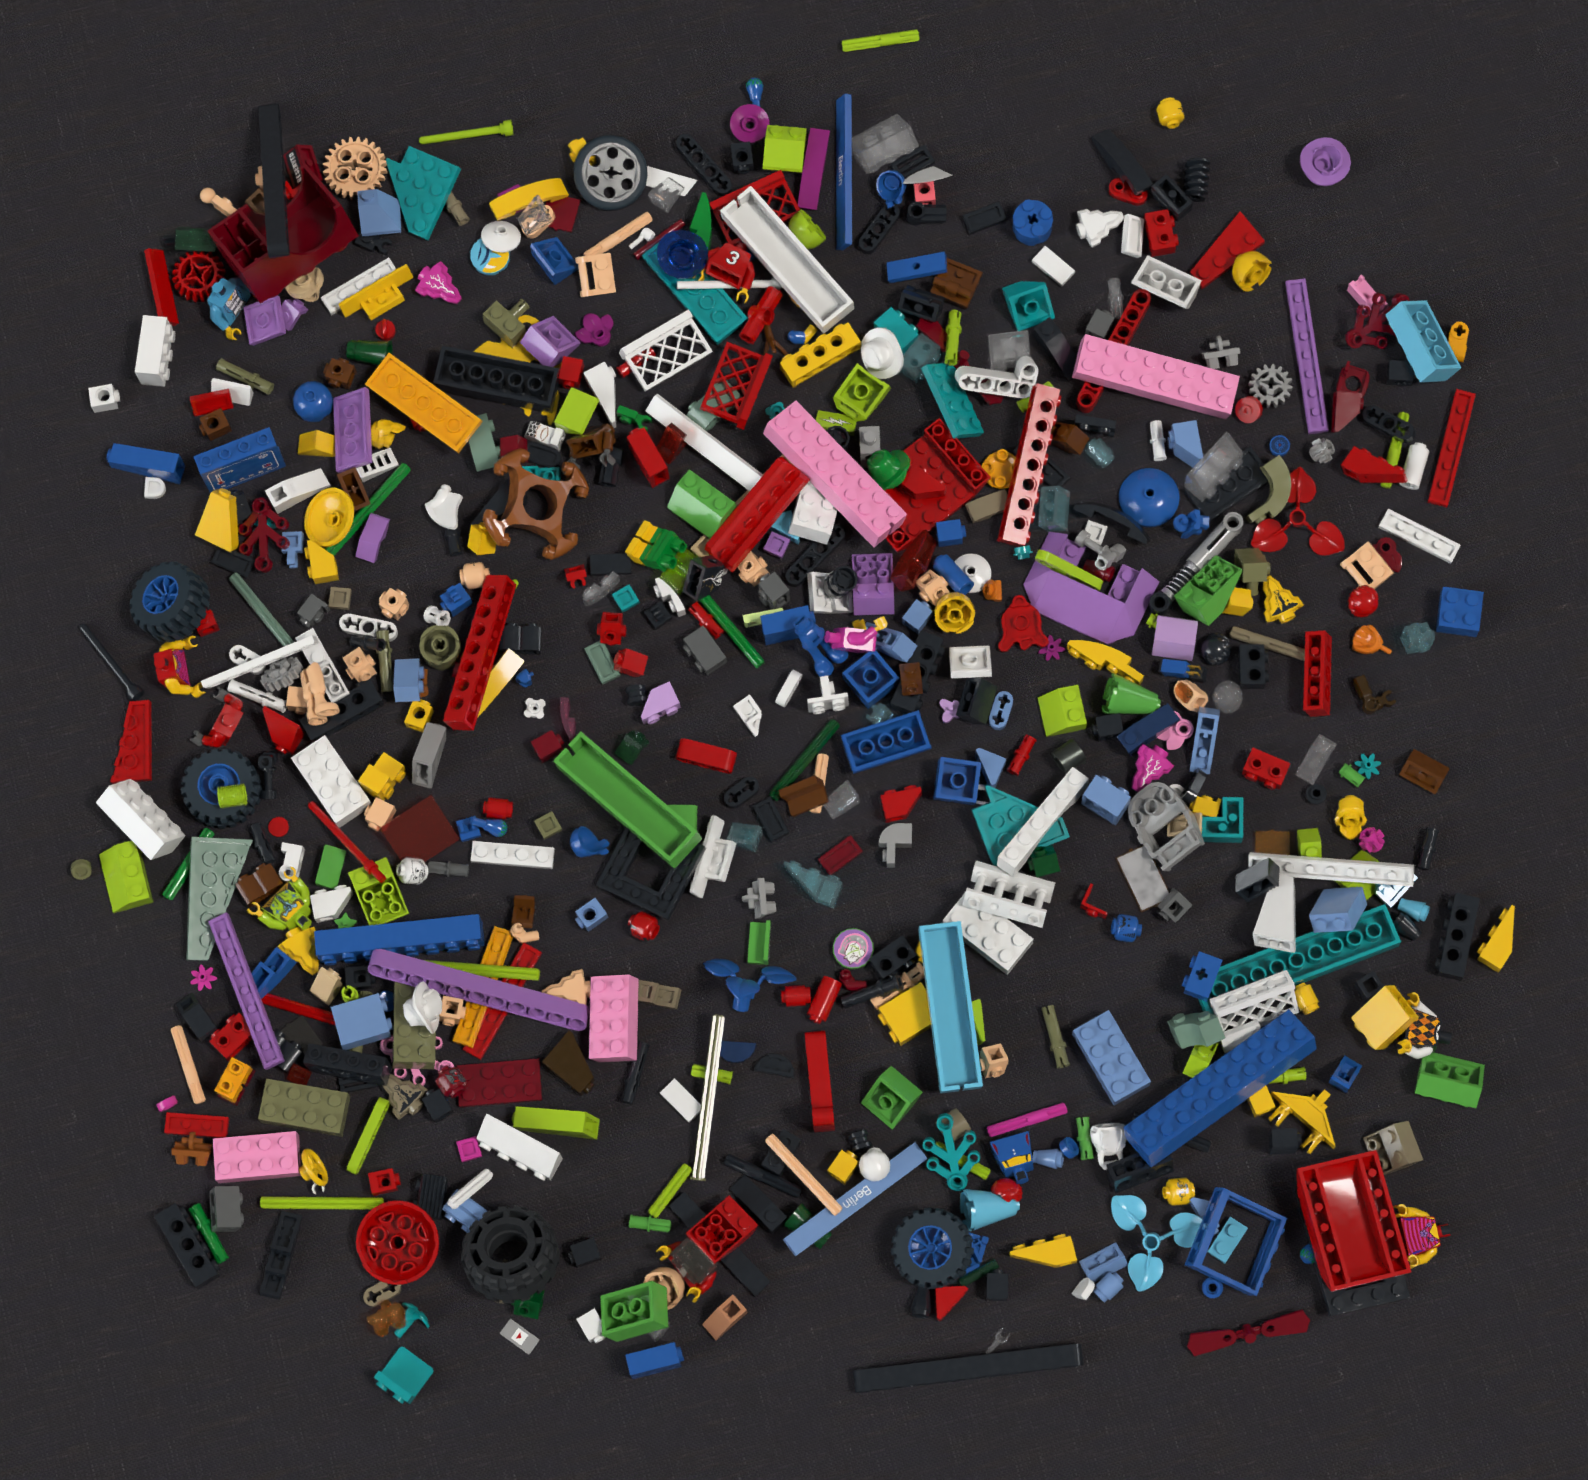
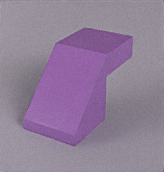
M374 513L369 515L359 539L355 557L375 563L380 544L386 537L390 519Z

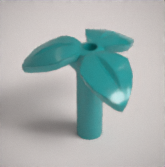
M402 1303L408 1309L405 1313V1320L394 1332L397 1337L401 1338L417 1319L422 1320L427 1328L430 1327L426 1315L419 1311L418 1307L411 1303Z

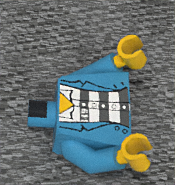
M239 277L230 278L229 280L222 278L219 282L213 284V291L207 299L210 306V319L222 331H226L228 339L237 340L233 333L241 335V331L230 326L250 298L251 292Z

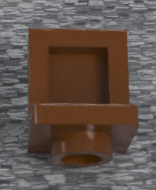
M920 663L899 664L902 695L922 694Z
M515 895L512 926L515 923L522 924L521 927L532 929L535 914V897Z

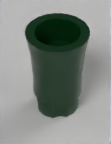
M350 340L347 344V359L380 365L388 353H393L392 341Z
M801 1203L783 1226L795 1231L814 1216ZM829 1231L813 1244L821 1249L832 1233Z

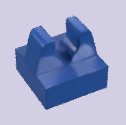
M471 817L456 821L462 842L482 837L479 827L469 824Z

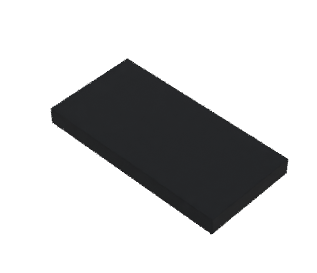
M1249 446L1185 489L1184 492L1197 510H1200L1202 516H1209L1210 523L1269 482L1260 469L1264 463L1252 447Z

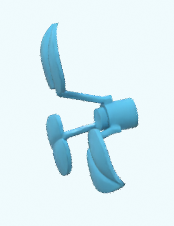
M1115 1195L1111 1202V1210L1115 1222L1120 1228L1127 1231L1134 1229L1136 1224H1138L1144 1236L1143 1246L1148 1250V1256L1144 1253H1138L1128 1263V1273L1137 1291H1144L1152 1287L1162 1276V1260L1158 1257H1151L1152 1251L1159 1247L1161 1240L1174 1235L1176 1244L1184 1248L1192 1247L1202 1218L1192 1213H1179L1170 1220V1227L1173 1231L1162 1236L1155 1232L1147 1233L1140 1222L1147 1213L1143 1200L1133 1195Z

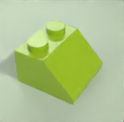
M767 125L763 169L802 172L807 128Z
M1078 685L1058 688L1038 697L1046 737L1086 729L1087 722Z

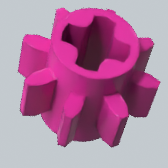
M1375 827L1366 828L1360 834L1359 839L1361 842L1359 845L1364 851L1367 850L1369 853L1377 852L1383 847L1385 842L1382 839L1384 834L1380 829L1376 830Z

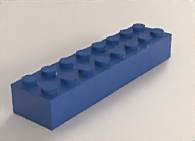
M479 914L314 931L316 956L321 963L327 966L336 965L337 961H345V963H356L357 959L370 961L372 952L375 949H384L415 957L419 955L418 953L427 952V955H435L443 950H447L448 953L459 952V949L462 948L474 951L479 950L481 946H485L483 922Z

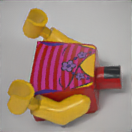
M192 635L183 639V641L165 642L160 647L159 652L154 653V665L158 681L172 694L190 695L191 693L195 698L205 694L206 692L199 690L203 688L201 682L190 687L183 647L186 650L197 647L198 644L192 645L190 642L191 639L196 637Z
M1404 1204L1394 1205L1393 1208H1397L1399 1211L1398 1214H1395L1396 1218L1401 1217L1398 1222L1407 1258L1410 1262V1268L1412 1269L1427 1263L1437 1254V1248L1441 1246L1439 1238L1450 1236L1449 1225L1437 1226L1435 1217H1430L1425 1211L1414 1207H1406Z

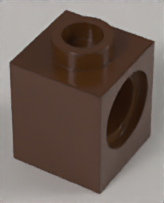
M221 408L200 417L202 425H199L203 436L208 435L210 441L232 431ZM213 422H218V423H219L216 428H214V429L209 428V426H210L211 423H213Z

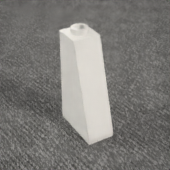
M1279 875V887L1276 886L1267 892L1253 931L1255 946L1295 953L1296 918L1293 877Z

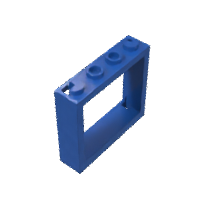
M1215 1187L1185 1266L1242 1293L1257 1296L1259 1289L1263 1287L1262 1281L1271 1267V1258L1278 1249L1280 1235L1285 1231L1283 1228L1287 1218L1230 1190ZM1227 1200L1271 1221L1246 1285L1202 1265Z

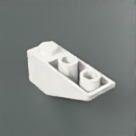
M320 468L284 480L265 490L276 513L279 514L324 490L330 484Z

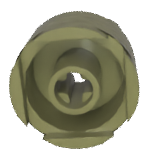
M433 625L427 628L421 635L420 652L424 661L430 667L443 671L453 667L456 661H459L462 655V646L457 633L451 627ZM437 646H444V648L441 650L438 649Z

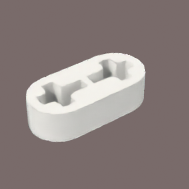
M241 645L232 647L229 652L230 659L236 665H241L260 657ZM240 651H242V654L244 657H246V659L244 660L241 657L236 659L234 653H239ZM266 666L251 671L250 673L254 675H259L264 672Z
M794 669L791 671L775 703L784 708L786 707L803 674Z

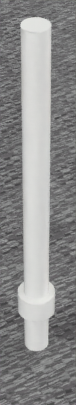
M775 278L771 280H753L751 288H768L772 286L777 290L783 287ZM677 281V289L735 288L723 281Z

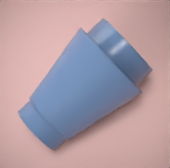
M1059 1149L1034 1150L1033 1163L1057 1169V1167L1062 1168L1064 1154Z

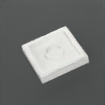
M990 646L949 647L951 678L992 677Z

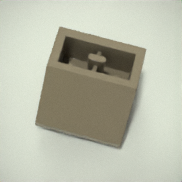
M1409 1121L1392 1124L1363 1138L1368 1152L1377 1150L1384 1175L1409 1167L1423 1160Z

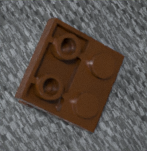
M946 258L947 272L938 274L937 277L935 276L931 293L945 297V301L967 309L983 272Z

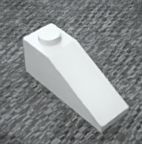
M603 362L584 372V377L594 396L599 399L598 403L610 425L616 428L614 380L616 374L611 366L607 367L606 363Z

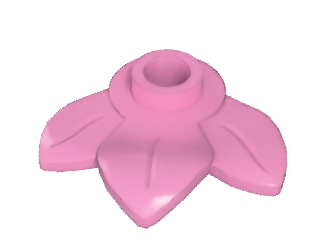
M1176 711L1174 712L1180 718V721L1157 737L1159 740L1167 741V750L1180 748L1184 740L1190 738L1194 731L1193 724L1187 719H1182ZM1180 727H1186L1187 732H1180Z

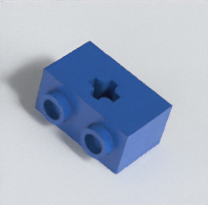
M1200 951L1197 957L1193 955L1189 965L1193 969L1190 976H1185L1182 987H1185L1184 994L1207 1002L1222 959ZM1200 972H1204L1202 980L1198 979L1197 974H1200Z

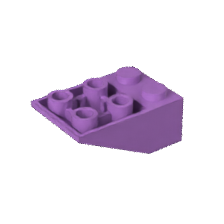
M892 553L852 554V569L857 574L858 579L857 585L853 589L854 615L894 614Z

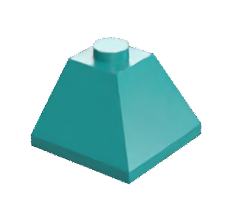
M1020 281L1002 288L1007 307L1018 332L1038 325L1049 317L1051 319L1055 318L1045 282Z

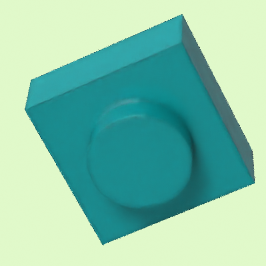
M630 584L612 594L622 613L640 603Z

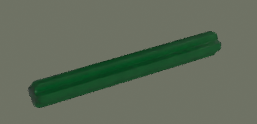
M831 719L771 790L769 796L773 800L778 801L781 798L779 790L792 785L838 730L840 724L836 720Z

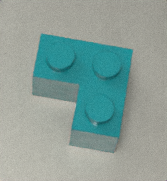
M1223 797L1221 801V817H1202L1201 834L1204 842L1242 843L1243 797Z

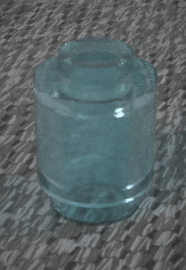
M1094 438L1086 445L1088 448L1086 453L1098 466L1101 465L1105 468L1115 459L1113 451L1101 438L1097 440Z

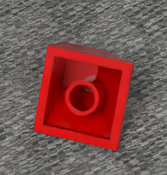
M264 706L262 710L272 742L276 746L275 750L284 755L286 753L293 755L305 735L300 725Z

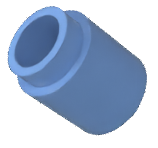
M1108 1272L1095 1285L1096 1288L1093 1292L1105 1303L1107 1300L1110 1301L1124 1287L1121 1284L1124 1280L1116 1272L1113 1274Z

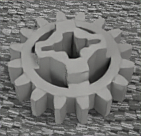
M1265 364L1263 370L1257 368L1256 374L1251 375L1253 381H1249L1248 385L1252 387L1249 390V394H1255L1253 397L1259 399L1261 404L1266 403L1267 408L1270 407V404H1273L1276 408L1278 402L1284 404L1285 398L1289 399V392L1293 388V386L1289 385L1292 382V378H1286L1288 371L1282 373V367L1280 366L1278 369H1275L1274 364L1271 365V368H1268Z
M291 656L288 659L285 657L282 661L273 662L270 665V669L264 671L265 674L261 676L260 682L266 691L270 690L273 692L275 689L279 691L282 687H289L294 683V679L299 678L298 674L301 673L303 666L297 657L293 658Z

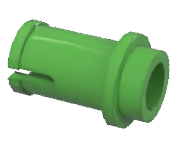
M1345 763L1338 772L1341 774L1340 777L1346 778L1358 788L1366 777H1363L1354 770L1351 764Z

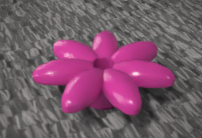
M200 965L199 972L191 971L192 975L196 977L191 981V984H198L199 991L203 989L204 985L208 989H212L209 981L217 980V977L210 975L213 968L210 967L205 971L204 966Z

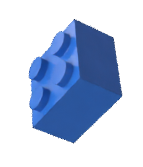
M1443 587L1440 592L1436 632L1477 637L1480 628L1484 592Z
M876 650L866 653L842 672V679L868 709L896 688L900 682V678Z
M940 757L937 765L933 800L969 805L976 804L981 762Z

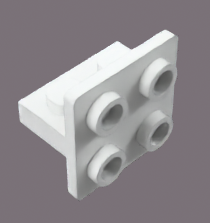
M828 676L820 677L822 697L807 699L808 712H813V714H822L825 710L829 709L841 711L849 706L848 693L835 694L833 681L829 682Z

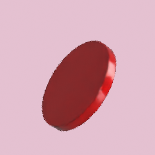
M283 817L273 818L268 826L269 832L275 837L286 835L289 830L287 820Z

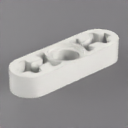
M345 614L339 621L342 631L347 634L371 635L377 638L376 631H378V625H380L381 630H387L388 627H391L393 633H389V642L395 640L398 635L396 626L388 621L354 614ZM349 619H351L353 624L358 625V621H361L359 623V631H357V627L353 625H350L349 628H347L344 622H348ZM366 623H372L374 630L366 633L363 631V626Z

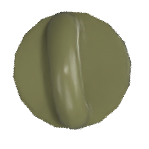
M79 859L71 864V874L74 878L83 880L91 875L92 869L89 861Z

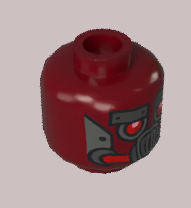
M446 1066L438 1072L439 1076L436 1079V1084L444 1096L455 1098L465 1091L467 1082L457 1067L449 1068V1066Z

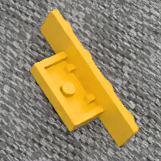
M405 264L346 298L338 305L345 317L363 308L370 320H373L405 301L397 287L412 279L413 275L408 265Z

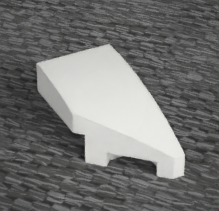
M749 694L733 705V708L756 737L759 732L762 714L760 708Z

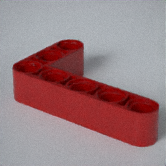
M825 1030L805 1032L814 1133L835 1131Z

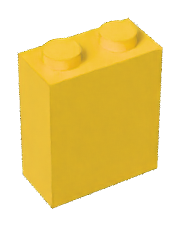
M921 982L879 1007L880 1014L877 1015L884 1026L888 1025L891 1030L889 1032L891 1039L894 1043L898 1042L900 1046L931 1028L927 991Z
M1395 985L1384 986L1351 1018L1355 1022L1354 1026L1367 1038L1369 1046L1375 1050L1386 1049L1419 1016Z

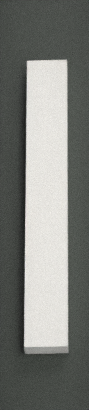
M659 394L653 397L645 410L648 414L750 491L763 476L762 473Z
M1249 853V868L1262 860L1270 858L1280 867L1279 875H1287L1289 877L1412 887L1414 885V865Z

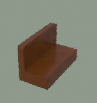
M1413 749L1399 775L1436 794L1449 771V767Z
M816 775L779 790L780 797L787 801L790 814L793 817L829 802L823 780Z

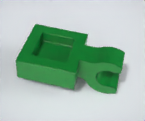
M619 405L616 412L619 421L627 425L631 423L637 424L639 429L645 427L642 425L644 421L652 422L651 417L640 415L637 411Z

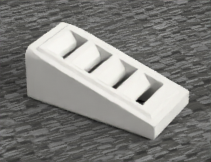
M387 448L372 454V462L376 469L372 470L370 464H367L368 472H364L362 466L356 468L362 482H365L398 467L399 464L391 448ZM388 455L391 461L390 464H387L384 456ZM379 458L381 459L384 465L382 467H380L377 462V459Z

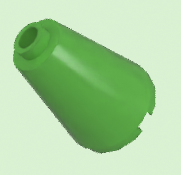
M1111 674L1113 678L1108 679L1103 694V699L1106 700V706L1102 705L1103 713L1151 714L1160 708L1161 700L1158 699V694L1118 674Z

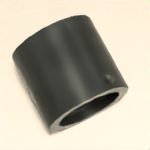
M1067 739L1066 743L1051 753L1054 761L1065 774L1072 767L1077 768L1079 765L1085 764L1087 760L1083 751L1073 739Z

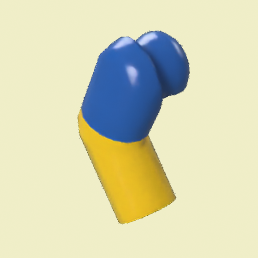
M810 324L805 331H790L787 337L794 344H806L818 330Z

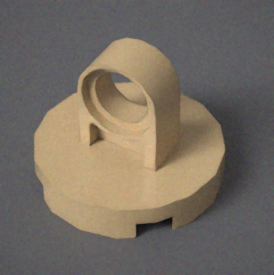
M315 267L311 273L300 276L287 285L285 289L293 298L303 299L308 302L317 301L320 288L324 282L323 274L319 268Z

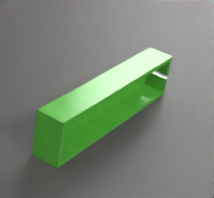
M582 732L568 744L573 753H575L574 756L565 748L554 759L553 762L561 772L674 869L702 840L697 830Z

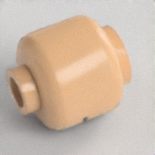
M482 562L466 563L463 569H460L461 584L465 585L467 589L482 588L486 575H490L489 568H485Z

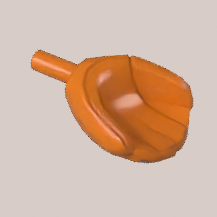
M1370 624L1361 626L1353 636L1352 649L1358 653L1372 654L1379 649L1389 655L1392 652L1391 649L1382 645V637L1376 628Z

